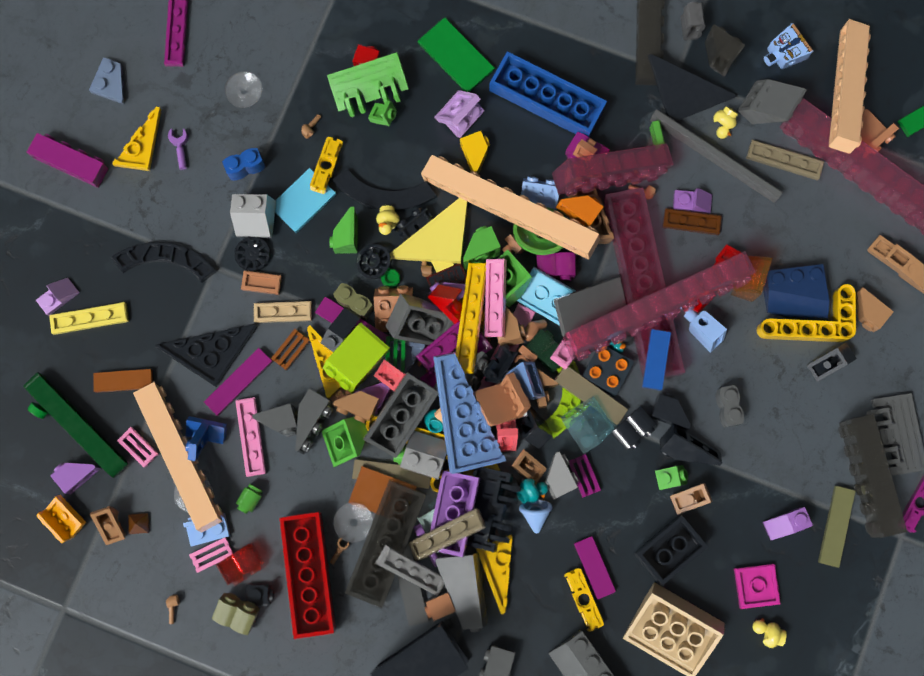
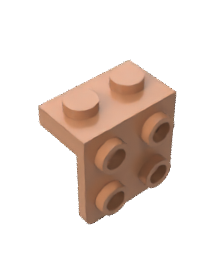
M865 109L862 115L863 127L860 133L862 141L860 146L855 148L863 159L870 154L874 156L882 149L880 145L884 142L888 144L896 137L894 133L899 129L894 123L886 129L868 109Z
M381 286L375 289V327L378 330L389 332L386 324L400 294L413 296V288L408 286H398L397 288Z
M514 372L507 374L500 384L477 390L474 393V397L479 403L489 426L521 418L531 407L529 398L523 392L521 383L516 378Z

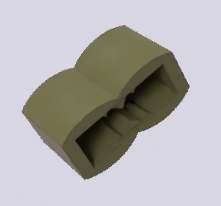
M341 283L333 293L335 299L342 307H348L361 316L363 320H367L374 310L368 298L356 294L355 290L347 284Z
M224 593L217 603L212 620L220 625L230 627L240 634L248 635L254 626L260 609L253 602L242 601L233 593Z

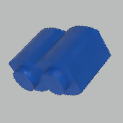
M258 148L247 149L240 155H231L222 161L227 175L233 181L240 180L248 174L259 173L266 168Z

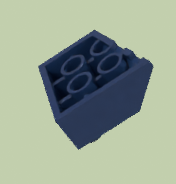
M823 264L771 270L761 275L767 313L795 317L802 320L828 321L830 300Z

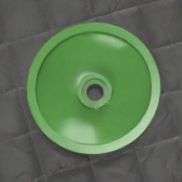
M547 207L548 210L554 211V209ZM515 224L513 226L516 242L530 253L549 255L563 248Z

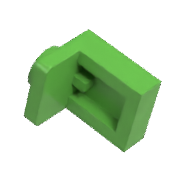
M387 100L385 105L375 103L368 119L372 123L390 126L392 120L396 117L397 110L392 101Z
M683 465L655 471L659 490L688 484V473Z

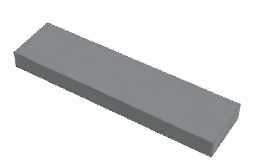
M385 545L376 561V564L436 596L439 595L444 586V581L440 574Z

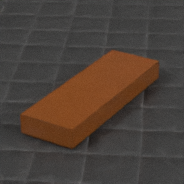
M152 369L93 373L95 393L139 390L153 383Z

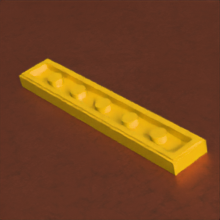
M468 263L455 353L464 374H474L485 296L486 263Z

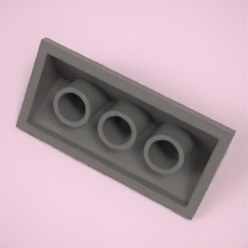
M407 372L363 439L397 458L439 394L438 391L419 377Z

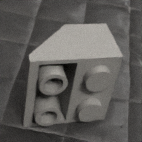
M560 451L553 456L545 480L553 499L578 488L576 484L579 483L575 473H570L567 467L570 465L565 454L561 455Z

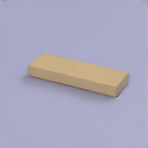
M311 301L254 303L255 323L312 321Z

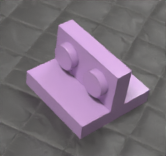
M458 90L435 118L438 122L446 124L457 137L461 138L484 110L478 104L480 98L477 94Z

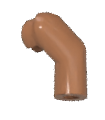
M544 319L529 322L525 327L526 336H523L524 340L529 342L534 339L538 330L547 327V322Z

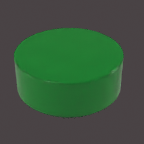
M389 269V272L381 277L382 284L389 288L397 287L400 283L399 273L394 269Z
M31 402L28 407V411L38 418L44 419L48 414L37 403Z

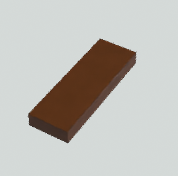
M665 208L662 228L719 235L721 216Z

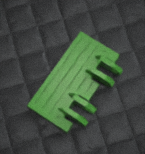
M398 52L327 75L338 111L347 109L350 117L355 116V110L351 102L352 98L356 97L358 108L363 114L366 113V109L361 95H364L366 103L383 98L384 104H386L387 100L390 101L386 87L391 86L396 102L401 101L396 84H399L401 91L409 89Z

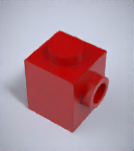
M358 44L352 60L353 66L381 58L380 52L373 46L365 47Z

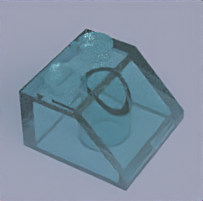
M594 396L561 416L562 422L583 454L601 444L615 429Z

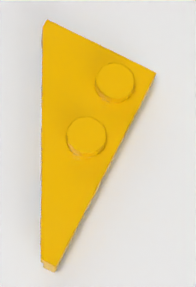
M156 107L150 112L144 125L137 129L130 142L124 146L122 154L117 160L114 159L113 165L115 167L150 171L161 114L160 107Z
M309 325L307 327L309 339L325 394L329 399L341 388L339 382L329 377L323 369L326 360L333 352L320 343L323 338Z
M512 535L506 536L510 539L509 543L493 541V543L498 544L497 552L476 548L501 614L506 612Z

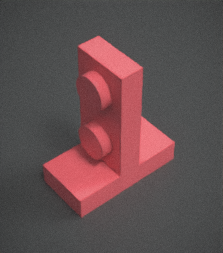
M384 360L373 376L395 391L404 378L405 373Z
M516 419L496 425L497 442L501 452L516 451L518 440Z

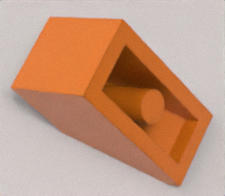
M587 195L561 199L555 208L568 217L579 221L582 226L587 228L588 226L590 227L604 206L601 205L598 199Z

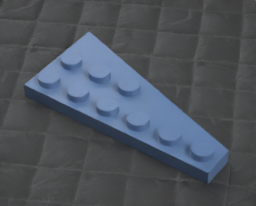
M448 353L433 356L449 472L455 474L507 461L501 453L499 444L491 432V427L488 425L481 407L473 395L474 392L465 378L464 371L456 355Z

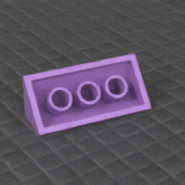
M443 470L430 531L474 510L480 478L458 473L451 474ZM468 537L438 552L464 557Z

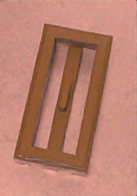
M294 329L271 359L287 371L309 344L310 340ZM297 335L298 337L296 338V340L292 343V345L288 348V350L284 353L280 360H278L279 356L283 353V351L287 348V346ZM302 339L304 342L300 345V347L296 350V352L292 355L286 364H283V362L286 360L289 354L293 351V349Z

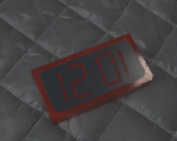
M458 263L426 277L429 287H431L436 282L442 283L443 281L464 283L467 276L462 265Z

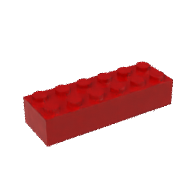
M315 512L281 517L279 519L293 638L299 639L333 634L336 632L322 513Z

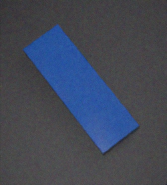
M651 329L642 383L643 388L662 390L671 332Z

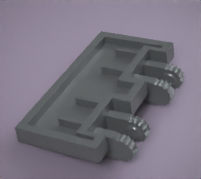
M912 393L871 400L873 408L881 407L882 409L867 411V415L876 416L877 414H883L884 421L869 423L870 428L886 426V428L878 430L881 446L890 445L889 448L876 449L875 453L880 455L891 452L892 460H880L878 466L894 464V467L886 468L887 476L924 471V448Z

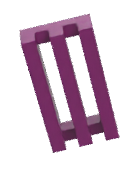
M586 454L569 461L571 472H574L579 483H577L582 498L601 491ZM581 460H584L590 478L593 482V485L595 487V489L593 490L590 486L584 468L581 464ZM573 463H577L588 492L584 491Z

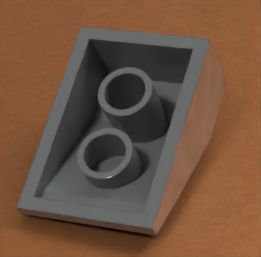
M400 294L388 319L386 328L394 339L430 345L453 326L454 323L435 304L415 296Z

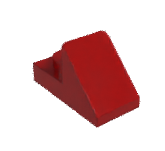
M437 285L428 298L454 324L460 320L462 304L456 297L462 289Z

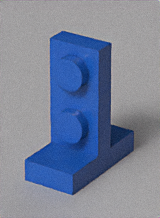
M189 416L186 420L185 434L186 437L192 438L186 444L188 460L196 461L208 441L223 444L225 442L227 424Z

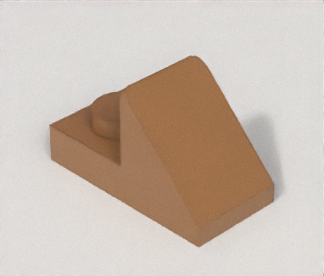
M537 369L543 390L544 388L558 386L555 380ZM544 391L545 397L536 399L538 409L546 408L547 402H550L548 391Z
M705 483L670 496L677 515L712 502Z
M108 506L90 513L106 545L125 539V533L118 521L117 509Z

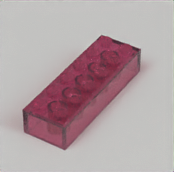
M660 144L570 158L552 173L558 195L566 194V196H570L578 191L587 193L596 188L605 190L613 185L615 187H622L627 183L635 185L643 180L652 182L657 180L659 175L667 173V169L672 167L674 163L668 144Z

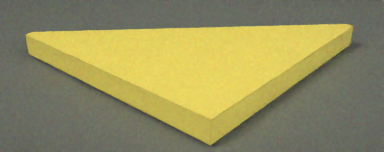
M461 198L457 199L390 253L391 259L461 264L468 202Z

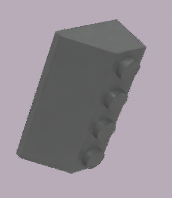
M581 630L548 653L564 676H613Z

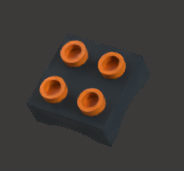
M600 343L582 377L615 397L634 361Z

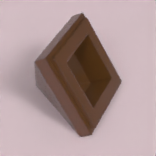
M149 513L128 515L129 534L149 533Z

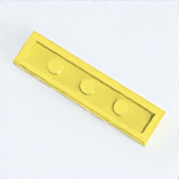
M125 302L49 315L51 333L53 335L129 322L127 303Z

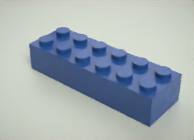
M506 52L490 81L489 87L490 92L574 134L580 132L588 137L591 136L607 103L606 100L509 52Z

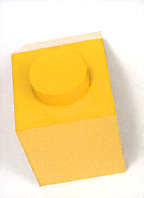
M481 131L460 138V146L470 170L477 174L480 172L488 154V146H490L487 136H483Z

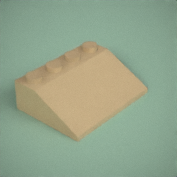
M654 582L625 632L623 639L682 674L696 676L723 637L725 623Z

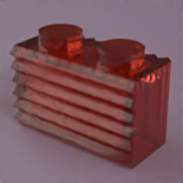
M249 543L216 564L227 585L234 584V586H237L245 581L244 576L247 574L254 575L262 570L261 565L264 564V561L254 544Z

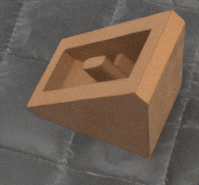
M524 449L511 466V468L525 478L534 479V484H537L547 469Z

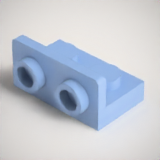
M533 176L523 179L521 195L528 197L535 204L538 202L548 208L557 209L555 207L558 204L560 184H557L556 180L546 179V182L538 181L539 178Z
M225 513L221 515L223 522L202 533L196 530L192 519L188 518V522L183 523V525L187 528L190 546L193 547L229 537L230 532Z

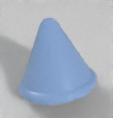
M538 500L534 503H522L519 506V511L523 514L533 532L539 533L553 507L548 501Z

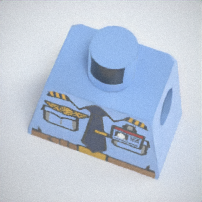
M792 23L770 43L767 48L769 54L764 57V61L768 66L777 63L781 69L807 60L813 50Z

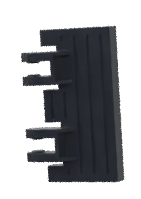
M485 467L474 469L473 477L480 478L474 509H479L486 528L468 536L466 545L497 552L498 544L490 542L491 539L509 543V538L495 535L496 528L512 531L513 527L497 523L495 520H504L507 505L499 503V500L518 504V499L503 496L505 489L513 492L521 491V487L503 483L504 481L512 482L514 474Z

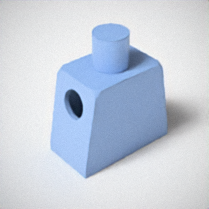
M692 309L686 312L684 317L690 322L689 331L711 353L724 341L727 329L705 310L700 314Z

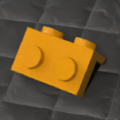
M61 494L56 496L45 510L38 512L36 515L42 524L61 543L74 538L86 524V521Z

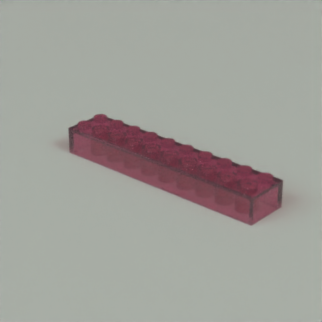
M803 98L795 108L793 116L781 124L780 128L784 134L795 138L802 147L810 149L817 158L825 160L832 169L840 171L847 180L858 184L862 191L869 192L877 202L884 203L891 212L903 217L906 223L915 226L924 235V185L863 141L850 154L830 148L831 118Z
M644 188L606 194L604 205L609 228L614 236L612 242L631 328L634 333V342L642 378L644 376L651 329L671 332L664 379L682 376L685 373Z
M744 251L565 333L563 342L572 361L576 359L582 361L588 358L593 351H596V353L602 352L611 343L617 345L625 341V338L630 334L631 337L637 336L646 327L652 329L660 325V322L665 318L669 321L677 317V314L681 313V311L686 313L693 310L700 302L704 305L712 301V298L717 295L721 297L728 294L735 286L739 289L747 285V282L752 280L751 277L756 271Z

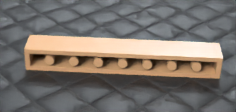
M850 19L840 30L829 138L830 148L849 154L856 147L858 148L862 141L860 133L863 127L862 115L865 109L863 106V100L866 95L864 86L867 81L865 74L868 68V42L871 37L869 25Z
M153 382L134 392L136 401L196 530L202 533L223 522L221 515H223L222 510L218 504H214L212 499L215 497L210 487L205 485L206 476L202 470L197 468L198 460H188V452L186 451L188 439L186 436H182L180 432L183 428L179 420H175L172 415L175 411L170 402L167 403L164 398L167 396L162 386L159 387Z

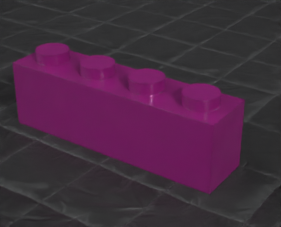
M39 133L35 135L27 150V153L32 158L99 188L108 171L104 160L96 156L91 158L87 156V152L79 148L77 151L71 149L72 146L64 141L58 143L54 137L46 133L44 136Z

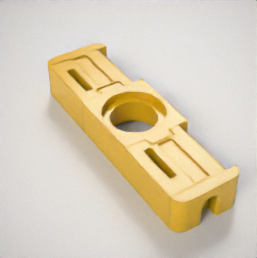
M333 137L326 138L310 182V190L321 194L326 193L328 182L332 178L337 164V157L343 144L341 140L337 139V141H334ZM327 161L332 166L329 169H324L321 164Z
M576 568L565 573L564 577H568L566 579L572 592L574 591L571 594L578 611L582 612L581 615L586 627H589L587 630L593 631L596 628L602 627L604 622L582 570ZM581 594L589 596V603L587 605H581L578 602V597Z

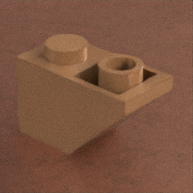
M359 391L335 400L333 405L337 407V412L347 415L349 412L355 415V420L365 423L366 420L371 422L380 400L363 391Z

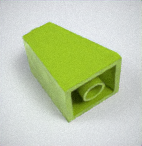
M360 322L326 360L323 369L329 377L338 381L344 390H348L352 394L378 368L390 347Z

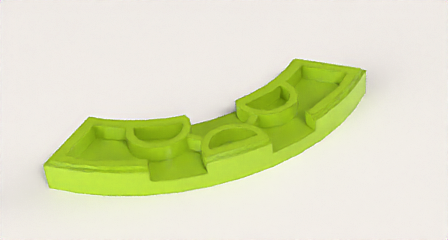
M573 359L568 367H570L572 370H574L580 375L578 367ZM562 367L557 369L558 374L561 371ZM563 387L558 408L552 416L545 420L553 435V439L570 425L581 402L580 399Z

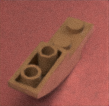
M879 235L867 252L899 273L898 276L924 294V264L898 244L894 245Z

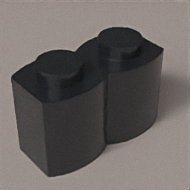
M640 406L619 424L611 434L625 450L629 448L633 450L641 443L639 439L642 436L648 437L655 431L653 427L656 423Z

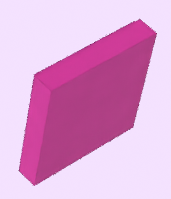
M774 564L734 569L740 609L781 604Z

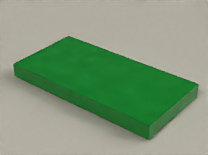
M445 17L418 40V44L465 92L470 93L495 69Z

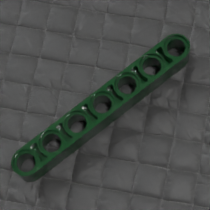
M36 372L23 385L26 391L111 477L115 478L129 464L42 374Z

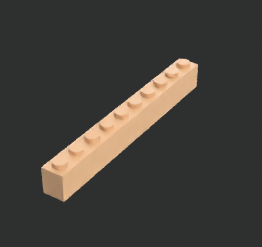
M431 155L421 173L424 181L588 260L600 241V236L596 229L589 226L586 228L575 219L571 218L569 220L556 210L552 212L541 203L537 202L535 204L524 195L518 196L507 187L501 188L490 179L484 180L473 171L469 173L458 164L452 165L444 157Z

